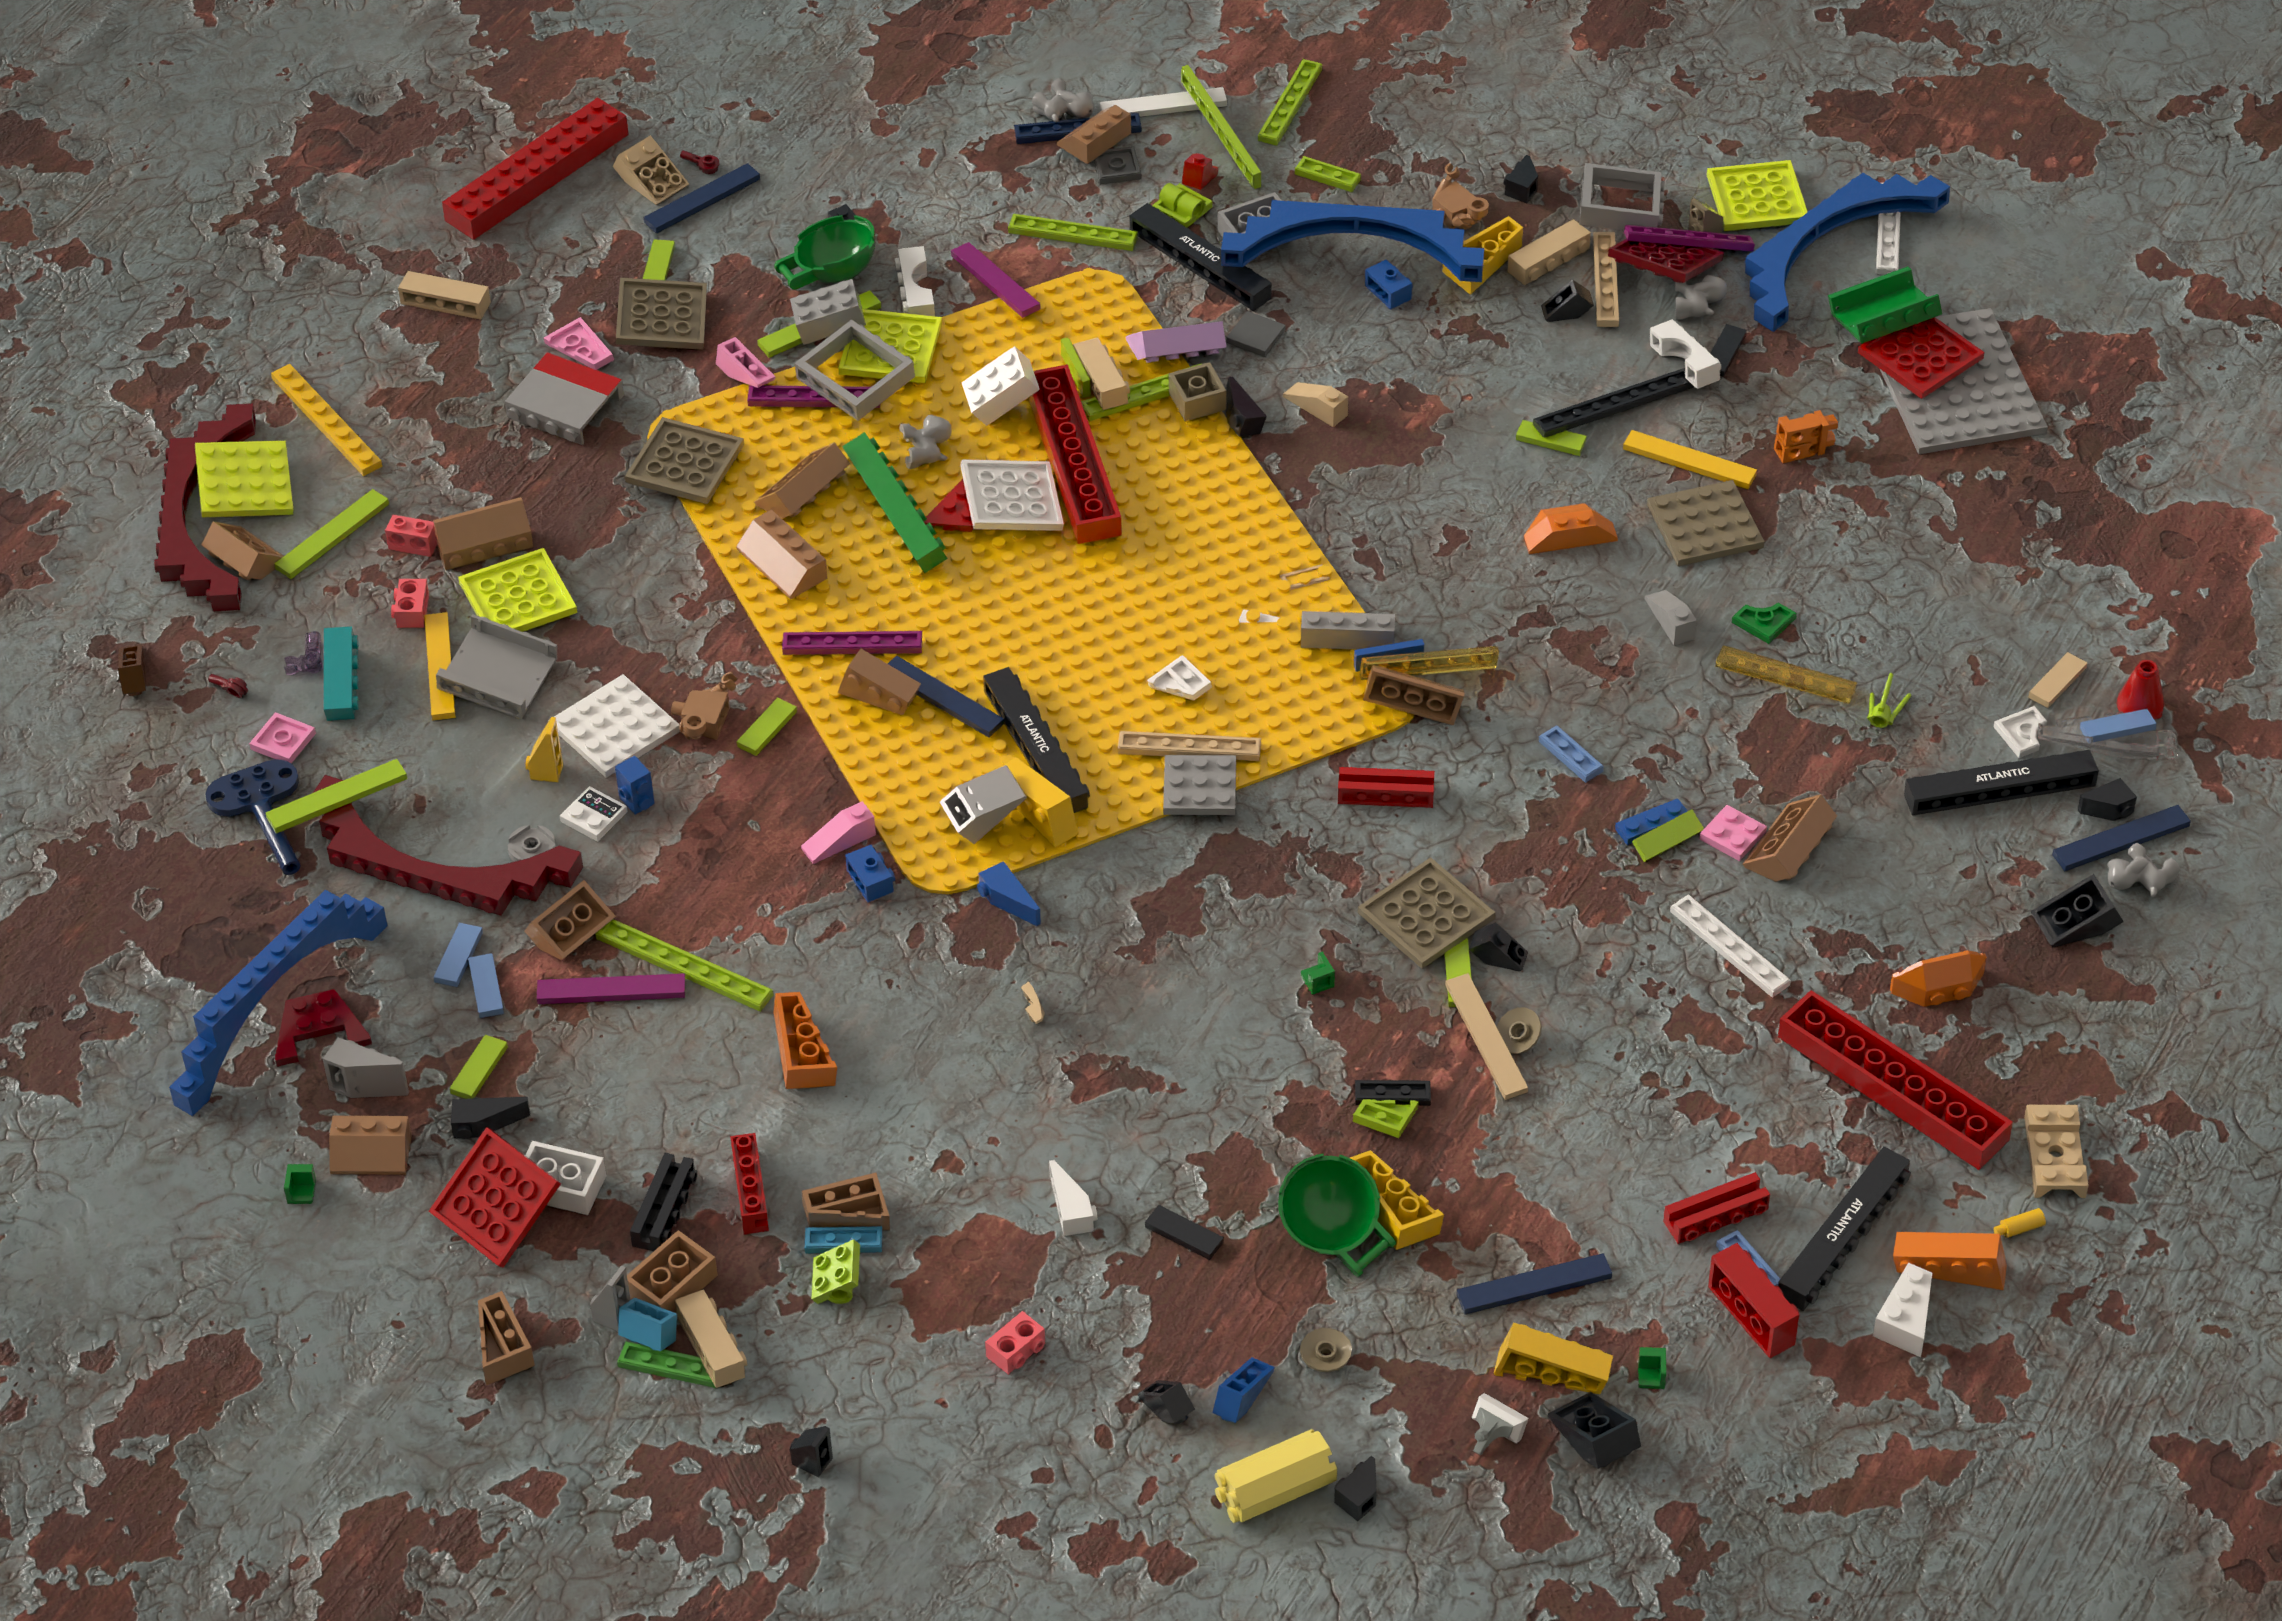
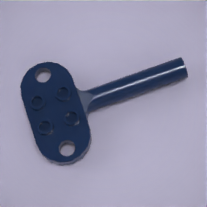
M278 759L265 761L214 780L207 787L205 793L208 808L213 813L227 817L245 812L254 813L282 872L285 875H292L299 871L301 865L285 832L275 833L266 818V812L273 810L271 805L274 802L292 795L298 787L297 769L292 763ZM284 774L291 775L288 778H281V776ZM216 798H224L222 801L219 802L213 801Z

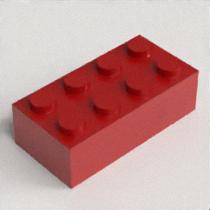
M1735 1243L1713 1255L1710 1265L1709 1289L1769 1358H1772L1794 1346L1800 1316L1799 1311L1794 1304H1790L1781 1289L1778 1286H1774L1768 1279L1764 1269L1759 1268L1753 1262L1749 1252L1743 1250L1738 1243Z

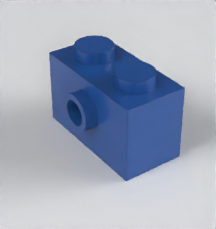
M1388 260L1365 269V286L1390 310L1412 299V282Z
M636 756L615 766L619 798L634 814L646 810L655 804L651 772Z
M872 845L845 855L847 872L867 902L894 892V873L891 868L885 866L882 854L876 852Z

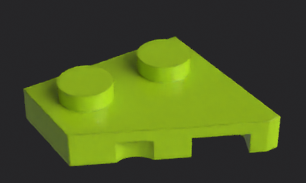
M1363 1099L1353 1114V1122L1399 1138L1417 1111L1418 1101L1410 1100V1105H1395V1100L1377 1101Z

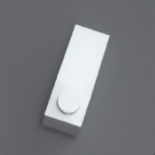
M1055 1160L1049 1161L1050 1179L1063 1236L1094 1231L1093 1221L1098 1220L1096 1206H1091L1089 1196Z

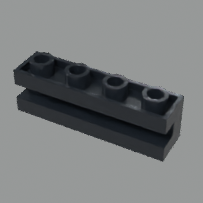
M664 1153L631 1227L632 1247L655 1251L672 1236L671 1229L680 1219L681 1206L688 1201L689 1188L697 1180L698 1172L695 1170L692 1158L683 1157L680 1164L675 1162L674 1154Z

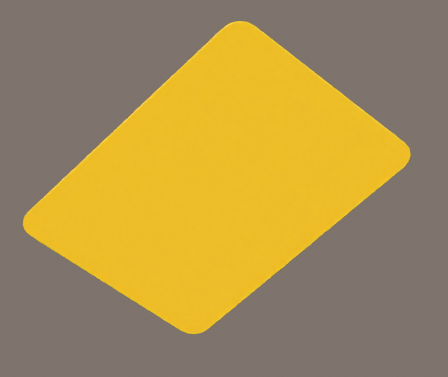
M1086 268L1083 271L1074 272L1024 289L1040 303L1041 309L1023 318L1000 298L943 316L926 383H906L883 401L880 408H874L859 421L839 407L748 406L749 384L745 383L663 411L650 425L647 435L648 440L661 418L664 417L744 438L743 448L708 504L678 497L859 802L863 801L874 815L875 828L902 874L914 886L929 893L949 895L976 888L977 884H979V872L1003 861L1012 873H1016L1169 816L1163 815L1165 756L1118 754L1120 731L1261 738L1259 761L1236 760V790L1392 733L1410 723L1415 716L1411 713L1363 700L1371 669L1355 671L1354 650L1357 649L1301 648L1302 611L1365 613V611L1241 437L1229 426L1224 413L1221 411L1184 421L1171 396L1093 421L1088 420L1121 514L1122 536L1077 544L1052 470L1064 523L1062 531L974 529L972 532H960L959 530L945 531L943 526H932L937 533L933 537L941 539L946 547L943 552L948 559L928 572H923L842 446L864 432L869 439L874 437L881 448L878 450V453L883 451L890 462L887 464V467L893 466L899 475L896 478L897 482L899 480L903 481L908 489V492L905 493L906 496L912 495L918 504L914 508L916 510L920 508L925 516L963 479L961 471L962 460L1049 461L1028 398L986 426L971 413L962 382L1014 346L1030 360L1033 371L1066 365L1061 356V339L1066 337L1070 339L1072 345L1098 337L1102 345H1106L1109 357L1114 358L1116 369L1121 370L1123 381H1127L1129 386L1190 367L1182 354L1179 355V359L1166 360V356L1159 357V361L1146 363V359L1137 360L1126 341V336L1141 331L1163 328L1134 287L1122 275L1110 271ZM843 351L835 353L816 368L840 386L872 387L881 380L878 378L839 375L838 367ZM795 367L774 373L775 380L764 384V386H807L797 379ZM1075 383L1081 401H1085L1095 397L1091 390L1090 396L1083 398ZM928 415L948 420L952 428L950 438L945 442L936 443L940 452L947 456V460H938L933 463L923 464L914 469H908L905 458L910 456L908 449L914 447L912 442H907L904 439L903 433L900 431V424H910L918 430L923 428L924 419ZM835 442L850 463L844 469L846 473L836 480L833 478L830 481L831 486L821 493L818 491L815 494L816 499L808 505H802L800 507L802 511L793 518H790V516L782 518L826 559L828 579L790 600L737 550L736 546L751 522L767 512L758 507L754 501L812 451ZM1322 564L1316 570L1286 577L1287 580H1281L1279 576ZM1327 576L1330 578L1327 581L1290 590L1293 584L1301 583L1307 585L1312 579ZM1243 609L1249 610L1246 613L1248 622L1239 623ZM1260 613L1280 617L1277 622H1258ZM922 631V653L871 655L887 664L895 656H898L997 715L998 713L984 692L983 676L1009 667L1014 675H1018L1022 689L1028 691L1032 705L1038 707L1042 721L1048 723L1052 737L1056 736L1061 751L1067 753L1071 767L1077 769L1081 783L1086 784L1089 789L1088 808L1074 813L1078 835L1054 847L1015 808L975 844L964 838L955 829L940 801L958 785L989 773L1016 757L1030 767L1006 726L1003 725L989 738L917 695L904 715H900L839 694L837 692L847 667L856 654L783 655V632ZM1183 655L1211 682L1212 688L1197 699L1190 700L1151 688L1147 680ZM1402 664L1384 667L1410 675Z

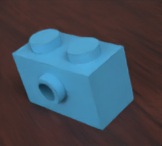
M633 1298L619 1308L618 1335L657 1351H662L676 1341V1313L637 1298Z

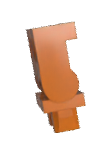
M1820 410L1814 411V414L1809 413L1801 418L1791 420L1787 416L1778 417L1774 450L1782 463L1811 457L1816 453L1818 456L1825 454L1826 447L1835 445L1836 439L1832 430L1838 428V421L1834 414L1824 416Z

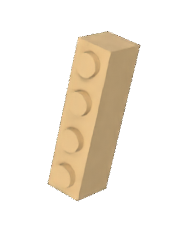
M1573 219L1508 256V273L1523 285H1526L1590 249L1591 232Z
M407 271L398 287L401 304L480 320L491 303L488 286Z
M1098 337L1073 344L1090 378L1091 390L1101 408L1105 410L1128 404L1129 384L1127 381H1123L1121 370L1116 369L1114 358L1109 357L1106 345H1102Z
M703 1289L675 1299L677 1319L715 1387L718 1388L745 1378L744 1367L747 1366L746 1357L743 1351H738L734 1335L727 1332L724 1317L722 1315L718 1316L713 1298H708Z

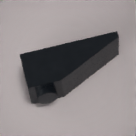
M1229 377L1225 387L1227 423L1238 436L1261 434L1267 418L1266 414L1234 377Z
M528 1097L452 1099L451 1128L453 1138H479L486 1127L496 1131L529 1117L530 1106Z

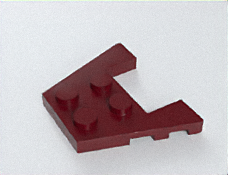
M335 989L285 1001L275 1054L276 1065L279 1067L299 1062L295 1042L346 1031L348 1040L364 1047L372 1045L371 1037Z

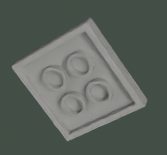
M1165 755L1163 815H1235L1236 755Z

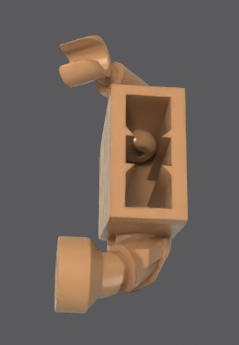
M1449 163L1445 167L1447 177L1442 179L1433 196L1432 210L1444 211V224L1449 228L1470 229L1472 225L1479 223L1482 217L1488 214L1489 203L1484 198L1475 197L1457 181L1451 182L1452 179L1460 176V170L1456 167L1451 172L1453 165Z
M728 672L723 675L721 682L713 688L691 691L686 703L673 701L671 714L681 716L680 731L688 740L691 738L699 739L701 736L714 740L718 739L730 709L728 689L733 691L736 688L734 682L737 681V678L733 673Z

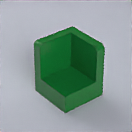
M1320 952L1318 953V965L1301 971V977L1312 995L1335 987V971L1325 954Z
M288 1164L284 1183L287 1204H312L316 1185L313 1164Z
M1640 1347L1638 1387L1665 1389L1666 1348Z

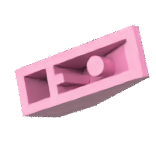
M736 337L718 345L716 365L728 377L757 388L775 380V375Z
M863 801L846 808L801 846V849L810 861L815 864L876 835L874 815Z

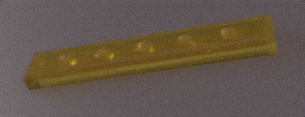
M1724 645L1715 664V667L1850 704L1857 688V682Z
M1498 646L1366 657L1361 660L1359 675L1361 680H1368L1373 665L1411 676L1492 669L1497 667L1499 649Z

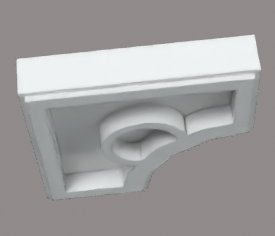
M2035 706L1994 721L1995 730L2018 758L2039 751L2040 744L2037 740V734L2047 726V720Z

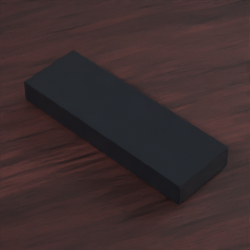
M1726 324L1710 354L1717 358L1721 364L1720 376H1725L1747 335L1746 329Z
M1355 1080V1105H1360L1363 1099H1371L1377 1101L1395 1100V1105H1410V1100L1418 1101V1106H1431V1082L1421 1080Z
M1158 1205L1145 1221V1228L1209 1260L1224 1243V1237L1161 1205Z

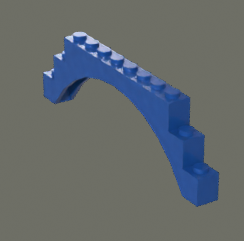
M1865 173L1853 178L1844 187L1838 189L1829 198L1824 199L1815 208L1809 210L1800 219L1794 221L1789 227L1780 231L1775 237L1765 242L1760 248L1746 257L1745 274L1752 277L1750 280V297L1756 300L1754 304V320L1773 332L1788 322L1789 304L1785 291V282L1797 258L1817 238L1843 224L1880 213H1936L1949 203L1950 186L1932 175L1920 181L1917 185L1898 174L1887 179L1883 184Z
M1272 200L1270 217L1248 216L1246 233L1224 232L1221 266L1244 267L1253 259L1272 248L1308 236L1330 233H1359L1381 236L1406 243L1426 252L1444 264L1460 281L1482 282L1484 248L1464 247V229L1444 228V211Z
M324 890L193 1016L198 1036L181 1051L186 1071L169 1087L174 1106L194 1116L210 1100L220 1067L233 1040L265 993L298 961L322 946L337 940L350 938L373 941L388 926L384 907L367 897L360 902L346 893L340 898Z

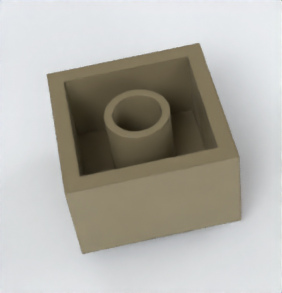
M1210 362L1169 373V394L1184 421L1226 410V389Z

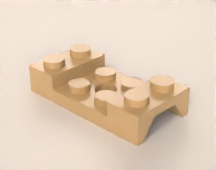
M2027 1105L2024 1118L2034 1197L2040 1198L2051 1189H2072L2080 1198H2086L2088 1179L2086 1165H2083L2078 1105ZM2056 1151L2062 1156L2053 1157L2050 1152Z

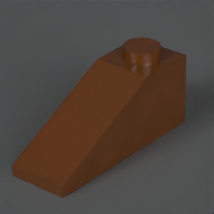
M142 644L119 648L118 673L123 695L137 696L146 691Z

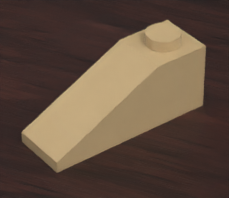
M1297 382L1283 393L1284 398L1332 427L1348 416V396L1332 386Z

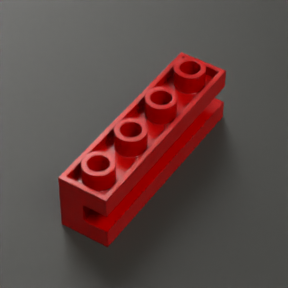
M1339 767L1338 804L1433 808L1435 771Z
M749 1133L730 1136L743 1233L746 1235L769 1231L756 1134Z
M1754 1172L1665 1206L1663 1222L1677 1244L1692 1241L1703 1234L1716 1232L1724 1226L1737 1224L1745 1218L1764 1213L1769 1209L1770 1193L1766 1187L1760 1189V1178Z

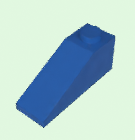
M1004 861L978 873L979 884H977V888L982 897H986L992 905L1035 926L1041 924L1039 906Z
M1251 1357L1219 1385L1212 1413L1221 1416L1223 1420L1236 1423L1248 1412L1273 1374L1275 1367Z

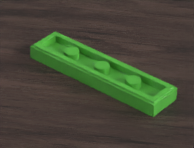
M626 1341L617 1361L620 1368L716 1388L701 1359L696 1356L664 1349L662 1351L652 1350L648 1346Z

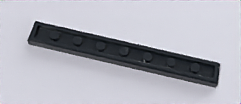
M1685 368L1534 418L1533 426L1543 438L1694 388L1695 386L1685 378Z

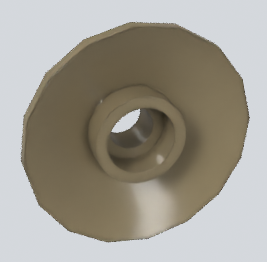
M1521 1007L1512 1009L1501 1017L1497 1024V1029L1510 1054H1521L1529 1051L1537 1043L1541 1036L1542 1025L1539 1016L1533 1010Z
M1320 1328L1311 1331L1301 1341L1300 1346L1302 1360L1308 1367L1320 1372L1339 1370L1348 1363L1352 1353L1350 1340L1344 1333L1332 1328Z

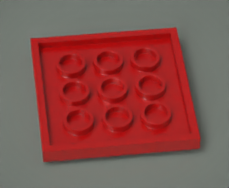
M1936 317L1870 340L1858 347V353L1921 399L1984 359L1985 353Z
M486 1127L429 1212L496 1265L504 1268L562 1183L492 1129Z

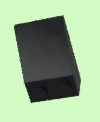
M2095 874L2090 875L2031 911L2052 948L2103 935L2124 922Z
M1592 1392L1548 1413L1549 1419L1582 1459L1597 1469L1606 1467L1611 1462L1622 1456H1627L1632 1451L1641 1447L1636 1419Z

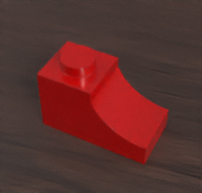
M1192 154L1184 161L1182 184L1201 190L1218 175L1219 167L1213 166L1212 159L1206 158L1203 154Z

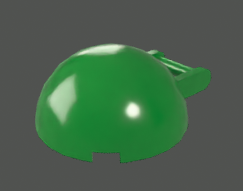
M843 215L818 221L797 235L799 241L794 247V253L777 260L774 268L778 273L783 274L788 280L789 287L793 290H797L817 280L825 283H839L853 279L868 266L874 254L876 237L872 223L866 218L854 215L855 220H844ZM796 267H800L803 270L795 275L790 271Z
M1317 1154L1306 1158L1290 1170L1279 1190L1278 1210L1284 1228L1290 1237L1301 1247L1314 1253L1336 1255L1356 1277H1360L1363 1274L1362 1270L1388 1247L1392 1248L1396 1245L1394 1238L1377 1221L1381 1198L1375 1180L1367 1169L1357 1161L1343 1155L1337 1157ZM1374 1231L1381 1240L1355 1262L1347 1252L1363 1243Z

